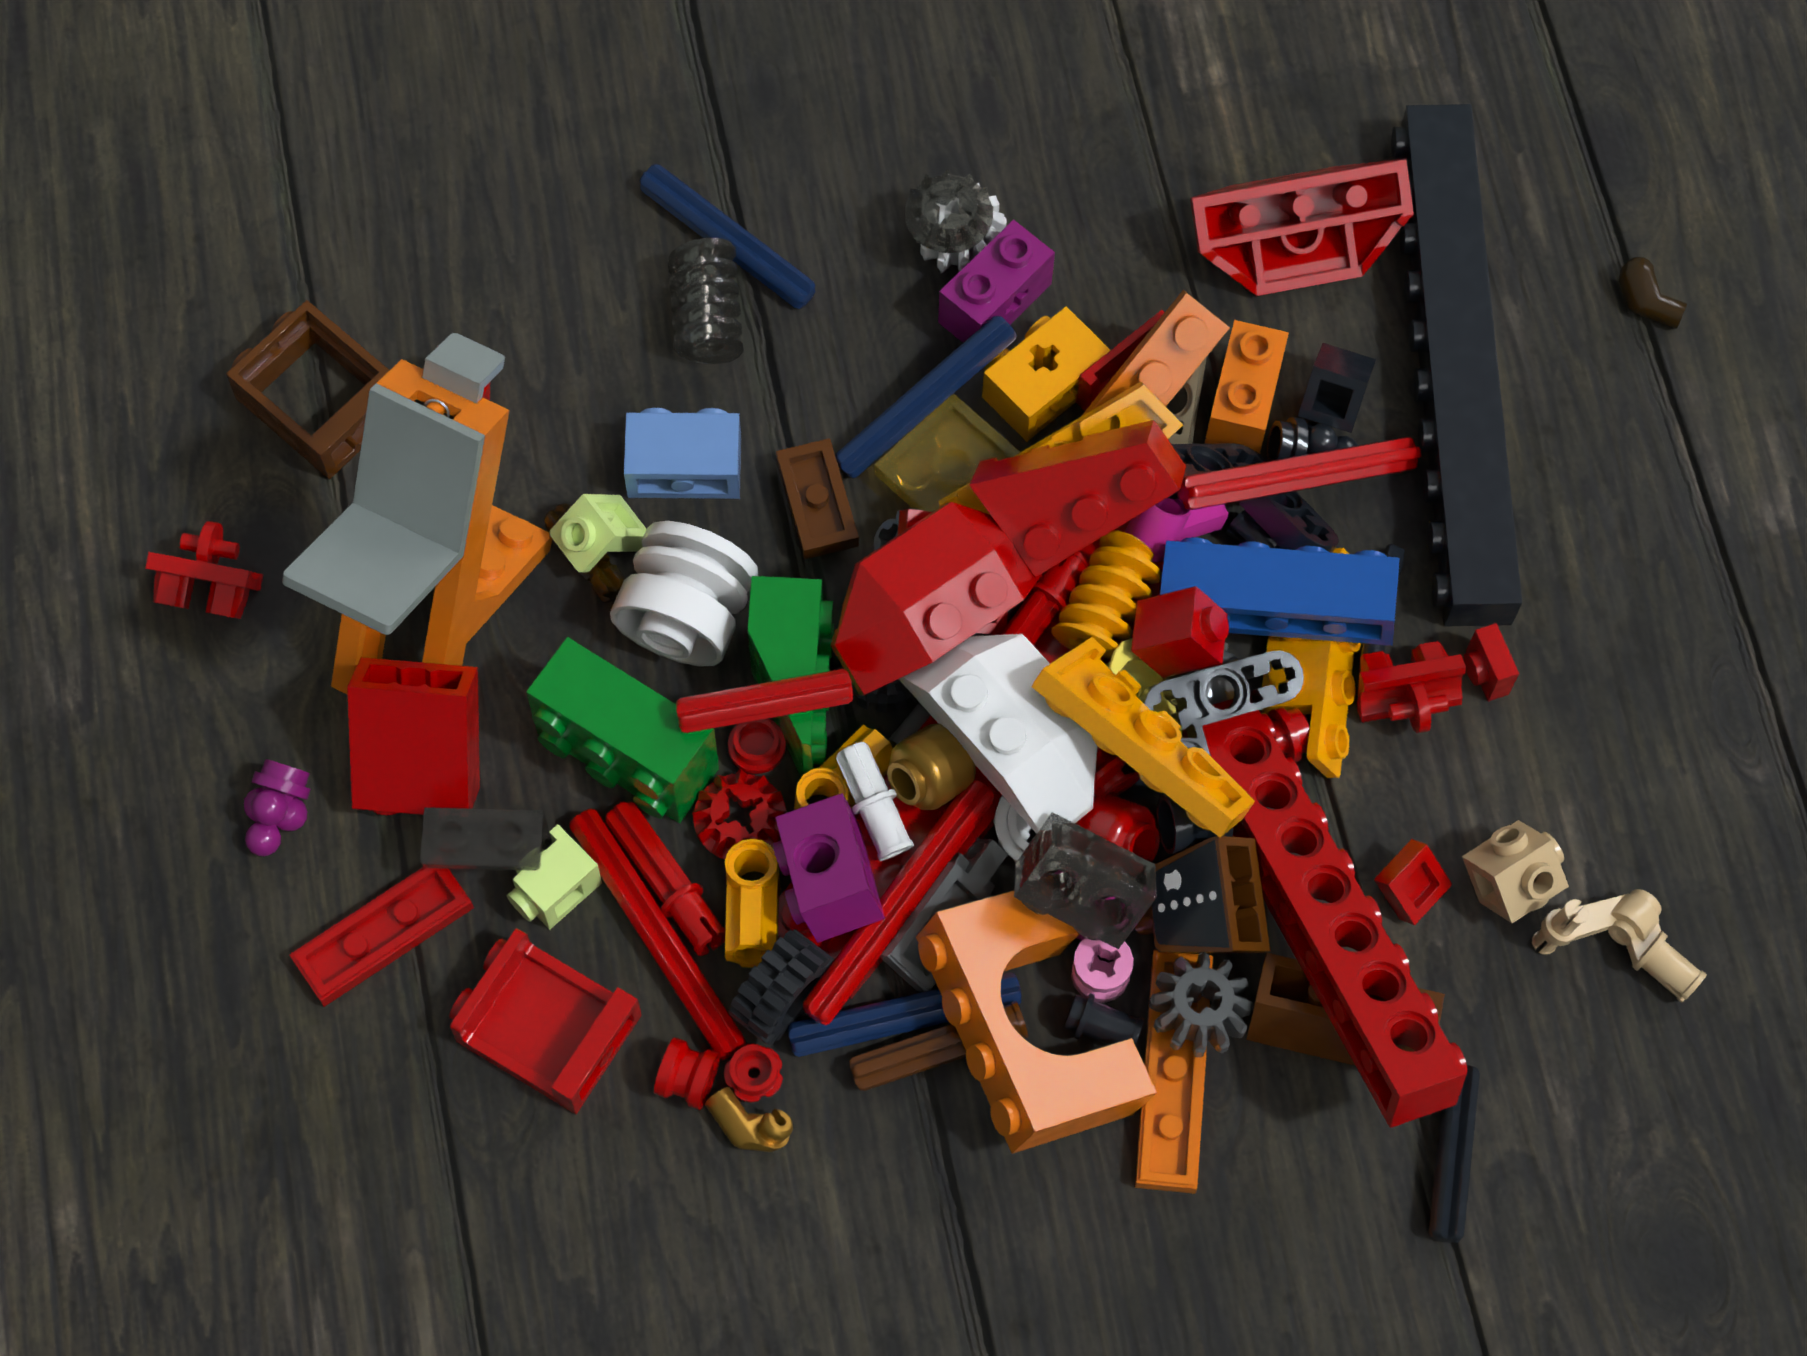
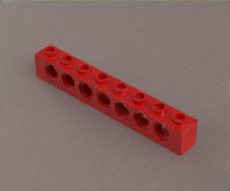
M1250 696V703H1253L1254 701ZM1233 699L1214 704L1213 706L1225 710L1233 703ZM1259 710L1203 725L1211 757L1255 801L1244 818L1233 827V837L1255 838L1263 899L1388 1126L1392 1128L1456 1105L1467 1076L1465 1057L1456 1043H1449L1438 1024V1013L1433 1000L1426 992L1421 993L1411 977L1409 961L1403 948L1397 943L1393 944L1383 928L1381 912L1376 901L1370 895H1364L1355 879V870L1349 854L1343 848H1337L1328 832V822L1322 807L1317 802L1312 803L1302 787L1301 773L1296 762L1291 757H1285L1275 739L1274 734H1276L1272 720L1266 713H1260ZM1186 729L1182 732L1183 738H1188ZM1315 899L1324 900L1329 903H1321ZM1342 947H1349L1358 952L1347 951ZM1368 995L1379 996L1386 1001H1377ZM1396 1045H1405L1412 1048L1414 1051H1405L1398 1048Z

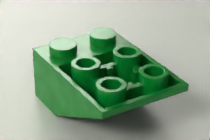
M752 576L748 640L751 672L756 684L828 672L830 669V658L833 655V649L830 646L834 635L833 601L823 600L822 579ZM829 707L773 717L775 723L784 734L786 747L801 777L811 769H814V765H822L826 761V711H829Z

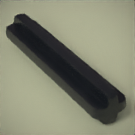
M1467 1065V1076L1457 1104L1441 1110L1429 1235L1433 1240L1446 1243H1459L1465 1231L1480 1079L1478 1068Z

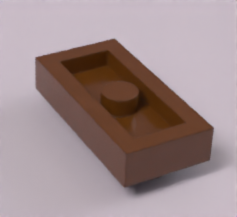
M830 438L776 451L777 466L804 560L859 547L858 532Z

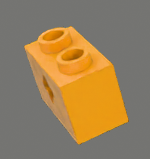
M1066 306L1052 318L1044 316L1037 320L1027 331L1025 339L1011 351L1007 348L1004 349L985 366L982 398L1028 442L1076 403L1080 374L1107 354L1110 349Z

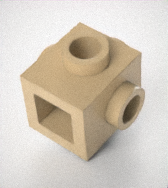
M1519 820L1498 829L1492 834L1490 839L1462 856L1479 902L1510 923H1514L1531 911L1540 909L1549 899L1569 887L1561 867V863L1564 861V854L1559 844L1547 832L1539 833Z

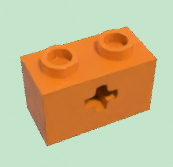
M1234 320L1210 416L1205 444H1241L1260 454L1289 332Z

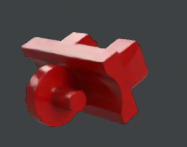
M207 521L202 527L200 535L182 534L180 549L196 552V561L148 552L145 569L156 571L154 603L189 609L194 580L210 581L211 587L206 613L241 619L248 601L250 589L257 591L261 589L263 574L217 565L220 557L237 560L240 552L239 543L223 540V527L218 522Z
M1439 641L1419 644L1415 649L1411 650V662L1393 666L1390 655L1383 651L1363 654L1360 657L1357 712L1361 723L1390 718L1391 721L1409 718L1411 726L1417 734L1430 731L1431 714L1446 712L1449 710V707L1462 705V677L1465 674L1466 666L1461 654L1448 656Z

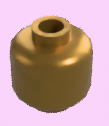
M930 724L903 739L892 749L887 775L891 789H895L897 797L902 802L922 810H935L954 799L974 781L976 768L967 751L942 724Z

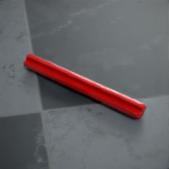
M1403 437L1188 475L1183 477L1181 488L1177 491V496L1179 500H1182L1186 509L1195 510L1404 472L1417 467L1418 458L1421 457V449L1416 447L1412 438Z
M974 779L963 792L954 798L881 896L880 902L885 919L858 928L803 1001V1010L810 1018L825 1026L832 1022L948 862L951 861L993 804L994 792L988 786Z
M593 808L581 812L569 823V827L584 851L598 864L600 876L712 1049L721 1054V1060L732 1057L735 1051L746 1045V1040L598 812Z

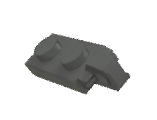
M978 838L964 856L960 852H956L880 955V958L918 992L930 991L936 982L932 973L921 962L916 936L936 912L992 897L991 893L995 885L989 880L1008 855L993 839Z

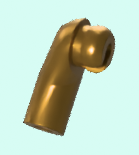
M730 1087L718 1091L705 1103V1106L730 1142L739 1149L773 1152L781 1149L788 1143L793 1131V1122L790 1116L782 1110L774 1109L772 1113L765 1114L747 1113Z

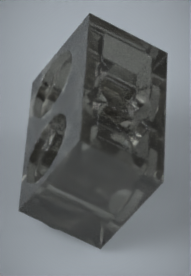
M1052 812L1015 864L1014 897L1021 900L1028 909L1037 914H1049L1073 926L1080 935L1089 940H1100L1119 949L1157 898L1156 866L1154 863ZM1060 870L1064 873L1054 874L1048 871ZM1102 897H1115V899H1110V900L1101 899V898H1102Z

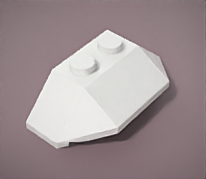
M1023 634L971 636L933 663L899 678L937 723L942 724L953 734L967 751L978 769L1046 845L1050 844L1093 809L1098 746L1093 741L1090 733L1071 718L1054 712L1046 703L1045 697L1031 687L1041 670L1050 663Z

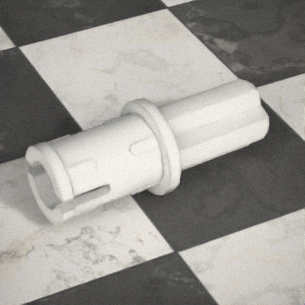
M860 742L841 750L837 754L836 760L856 803L852 807V811L854 814H861L878 852L879 860H887L914 847L913 841L910 840L893 802V799L897 796L895 789L888 790L869 745L865 742Z

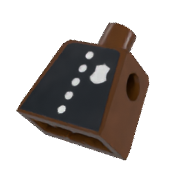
M1211 837L1149 867L1146 873L1149 898L1134 902L1130 915L1133 927L1139 934L1154 935L1155 947L1159 952H1270L1255 838Z

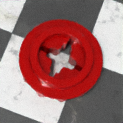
M740 769L735 774L717 775L710 785L704 790L699 791L698 800L693 812V821L696 834L703 846L715 856L725 860L731 847L742 840H762L773 848V843L781 839L776 817L787 812L781 791H778L770 784L764 775L758 777L747 774ZM732 797L734 802H738L742 808H747L751 805L753 807L756 806V809L749 813L752 833L749 834L746 827H742L737 820L729 823L724 822L730 816L729 798Z

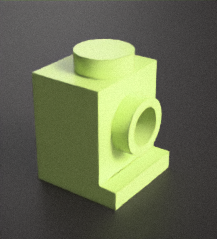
M558 824L549 831L552 845L546 850L543 848L534 850L519 864L516 870L518 875L513 878L515 888L506 895L514 908L527 921L531 922L537 916L549 930L602 884L598 864Z

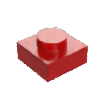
M1497 623L1475 630L1464 654V663L1469 679L1475 686L1481 685L1488 702L1509 695L1519 676V672Z
M1411 839L1374 879L1399 920L1412 925H1416L1452 886L1451 881L1429 846L1414 839Z

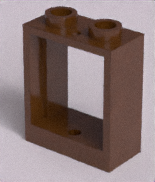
M306 300L295 311H288L275 322L271 333L257 346L241 352L226 375L235 398L330 480L361 451L369 391L390 370ZM316 343L365 386L311 436L261 392Z

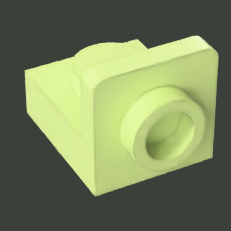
M582 494L552 527L550 536L578 572H589L607 552H638L643 547L642 538L646 532V527L621 495Z

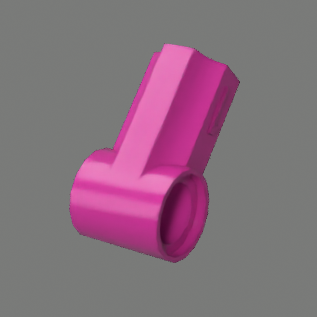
M1166 498L1131 519L1125 533L1135 536L1151 549L1154 554L1152 561L1162 562L1164 561L1166 540L1181 541L1185 538L1198 537L1220 530L1229 513L1224 504L1188 510L1184 507L1182 500Z

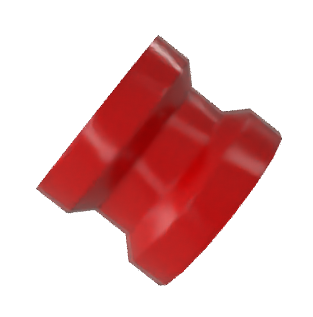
M674 1037L668 1045L660 1064L654 1085V1094L663 1098H668L672 1095L682 1097L686 1100L689 1107L701 1110L713 1086L721 1054L710 1049L700 1053L690 1049L685 1040Z

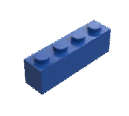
M1197 537L1185 538L1181 541L1166 540L1160 595L1197 586L1228 614L1229 633L1393 646L1400 558L1387 557L1385 554L1374 550L1358 551L1355 554L1330 553L1317 546H1303L1296 550L1270 548L1268 545L1260 542H1244L1234 546L1213 544L1209 540Z

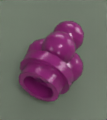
M265 759L261 773L254 772L251 783L262 787L254 788L244 798L245 814L256 822L249 827L245 837L247 848L251 853L261 857L273 854L281 844L279 829L292 832L304 825L307 820L308 811L301 799H308L311 789L307 788L306 784L310 773Z

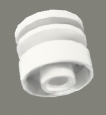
M674 521L654 522L646 529L642 538L643 547L635 554L633 559L634 570L638 574H631L624 580L610 611L611 621L622 634L636 644L660 656L684 664L715 666L723 660L736 629L735 618L732 614H737L746 606L748 601L747 592L751 590L752 576H758L757 565L747 553L735 544L711 531Z

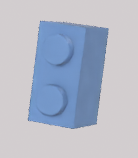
M648 408L640 413H626L624 478L628 498L740 499L741 429L739 413H727L717 408H706L699 410L697 413H672L663 408Z

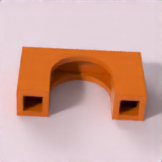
M1059 879L938 911L916 936L921 962L934 977L942 995L944 1014L958 1031L966 1049L968 1068L973 1077L980 1081L991 1106V1118L994 1127L1000 1135L1005 1137L1012 1154L1132 1116L1157 1093L1132 1038L1078 1055H1055L1038 1049L1026 1041L1015 1030L1005 1013L1000 992L1003 972L1059 956L1082 932Z

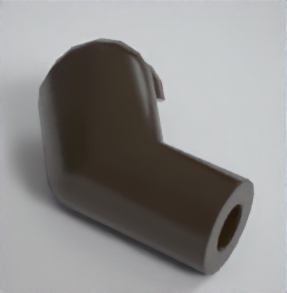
M1634 257L1628 260L1620 270L1619 283L1630 311L1677 329L1687 303L1661 294L1653 264L1648 259Z

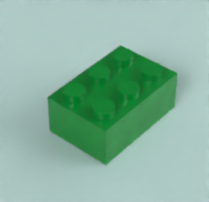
M569 637L565 639L526 691L532 712V720L539 735L537 739L548 751L564 759L568 754L572 755L587 765L585 770L593 779L611 789L618 784L635 795L633 801L643 811L657 819H662L664 815H667L680 824L697 801L699 791L707 787L719 770L714 728L690 733L682 732L678 723L675 703Z

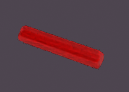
M839 669L683 697L676 701V712L681 731L690 733L849 704L853 700V688L848 671Z

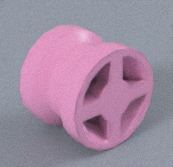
M1105 932L1089 935L1080 942L1074 954L1071 977L1074 987L1081 996L1087 998L1088 994L1092 993L1095 995L1094 1001L1105 1003L1115 1000L1124 993L1130 981L1134 959L1127 943L1113 933ZM1097 955H1099L1100 958H1105L1109 961L1113 959L1114 961L1110 963H1107L1106 961L1099 960Z

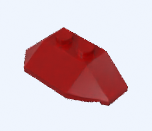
M1406 159L1328 167L1230 185L1190 198L1198 253L1255 296L1363 277L1386 249L1402 226L1404 227L1414 214Z
M947 502L855 564L844 599L838 629H835L830 646L843 668L848 671L859 695H866L933 663L999 618L1027 597L1042 574L1037 577L1033 575L1007 534L1000 529L990 514L954 502Z

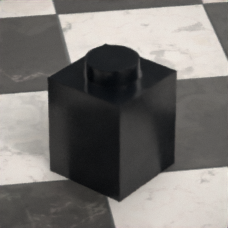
M1322 343L1298 416L1352 433L1376 359Z

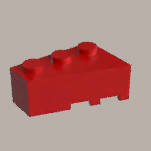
M1155 420L1084 436L1083 440L1052 448L1049 445L1033 448L1030 453L1002 460H997L996 457L979 461L969 485L1000 529L1007 534L1030 571L1037 577L1179 491L1186 465Z

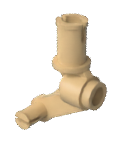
M1635 889L1630 894L1579 906L1582 901L1570 900L1562 909H1554L1548 913L1541 923V930L1532 937V944L1535 950L1544 941L1547 942L1539 953L1548 955L1554 952L1557 946L1568 945L1574 940L1608 930L1609 935L1614 941L1627 946L1633 964L1632 967L1636 971L1642 967L1673 993L1681 1003L1696 990L1707 975L1702 970L1697 969L1665 941L1668 935L1663 931L1661 932L1659 925L1661 905L1652 894L1641 889Z

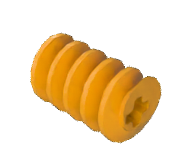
M1111 531L1100 538V547L1094 550L1090 556V566L1084 569L1080 575V585L1075 587L1070 594V604L1065 606L1060 612V623L1052 627L1051 634L1054 638L1070 650L1093 637L1106 650L1102 657L1111 659L1114 650L1119 646L1113 639L1125 641L1132 636V629L1123 620L1135 622L1137 607L1135 602L1152 597V591L1145 583L1156 584L1162 578V572L1152 563L1154 554L1151 549L1135 536L1121 531Z

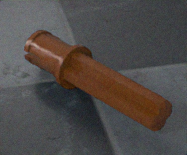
M1017 1001L1003 1006L1015 1030L1024 1039L1028 1038L1026 1024ZM950 1024L855 1056L850 1060V1069L859 1091H866L966 1057V1049L956 1027Z

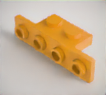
M1335 548L1333 553L1349 554L1344 548ZM1268 636L1267 652L1282 650L1292 654L1299 660L1303 668L1304 682L1301 691L1295 698L1261 710L1268 715L1271 709L1283 707L1286 710L1296 707L1303 714H1311L1307 759L1327 778H1339L1341 775L1342 759L1346 758L1349 752V734L1346 722L1348 705H1351L1355 698V681L1352 675L1354 652L1359 650L1361 643ZM1269 662L1270 672L1264 674L1262 687L1274 685L1279 694L1278 684L1286 681V674L1283 669L1274 670L1271 662Z

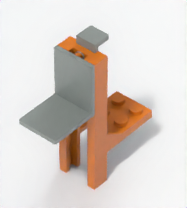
M458 333L450 334L425 358L424 369L401 359L370 389L353 503L283 573V585L342 613L331 687L347 694V686L360 658L382 659L386 635L391 634L434 587L422 662L462 666L468 641L551 549L552 538L550 532L492 505L510 410L483 398L484 387L503 369L505 356Z

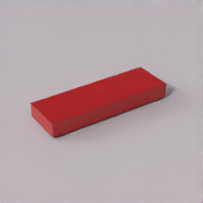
M439 856L289 955L323 1007H325L474 909V906Z

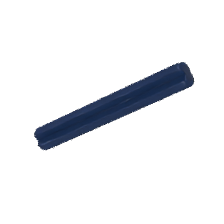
M653 164L643 173L640 178L642 192L794 308H803L813 298L816 292V285L813 280L663 166Z
M1001 316L991 318L835 454L837 464L848 477L852 479L857 478L1014 342L1017 335L1012 326Z
M1012 972L1003 973L1000 992L1003 1006L1009 1005L1014 1001H1017L1018 1005L1021 1003L1022 994L1019 981L1015 973ZM934 989L839 1011L832 1022L826 1026L812 1018L792 1022L788 1025V1037L792 1052L795 1056L801 1057L939 1025L949 1021L943 1011L942 995L939 989Z

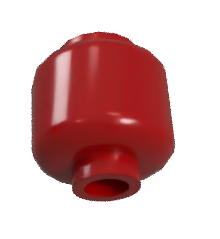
M1113 795L1105 797L1094 796L1093 809L1070 827L1071 846L1077 860L1084 866L1117 878L1124 879L1134 876L1141 869L1146 868L1152 863L1159 848V831L1156 827L1155 818L1149 809Z

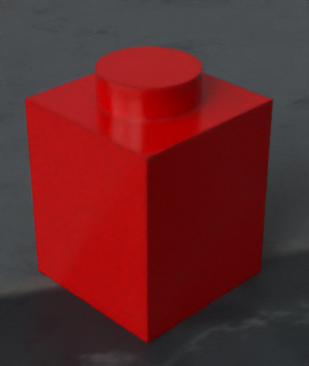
M1197 586L1139 600L1136 607L1131 651L1162 678L1222 665L1225 639L1229 633L1228 614Z

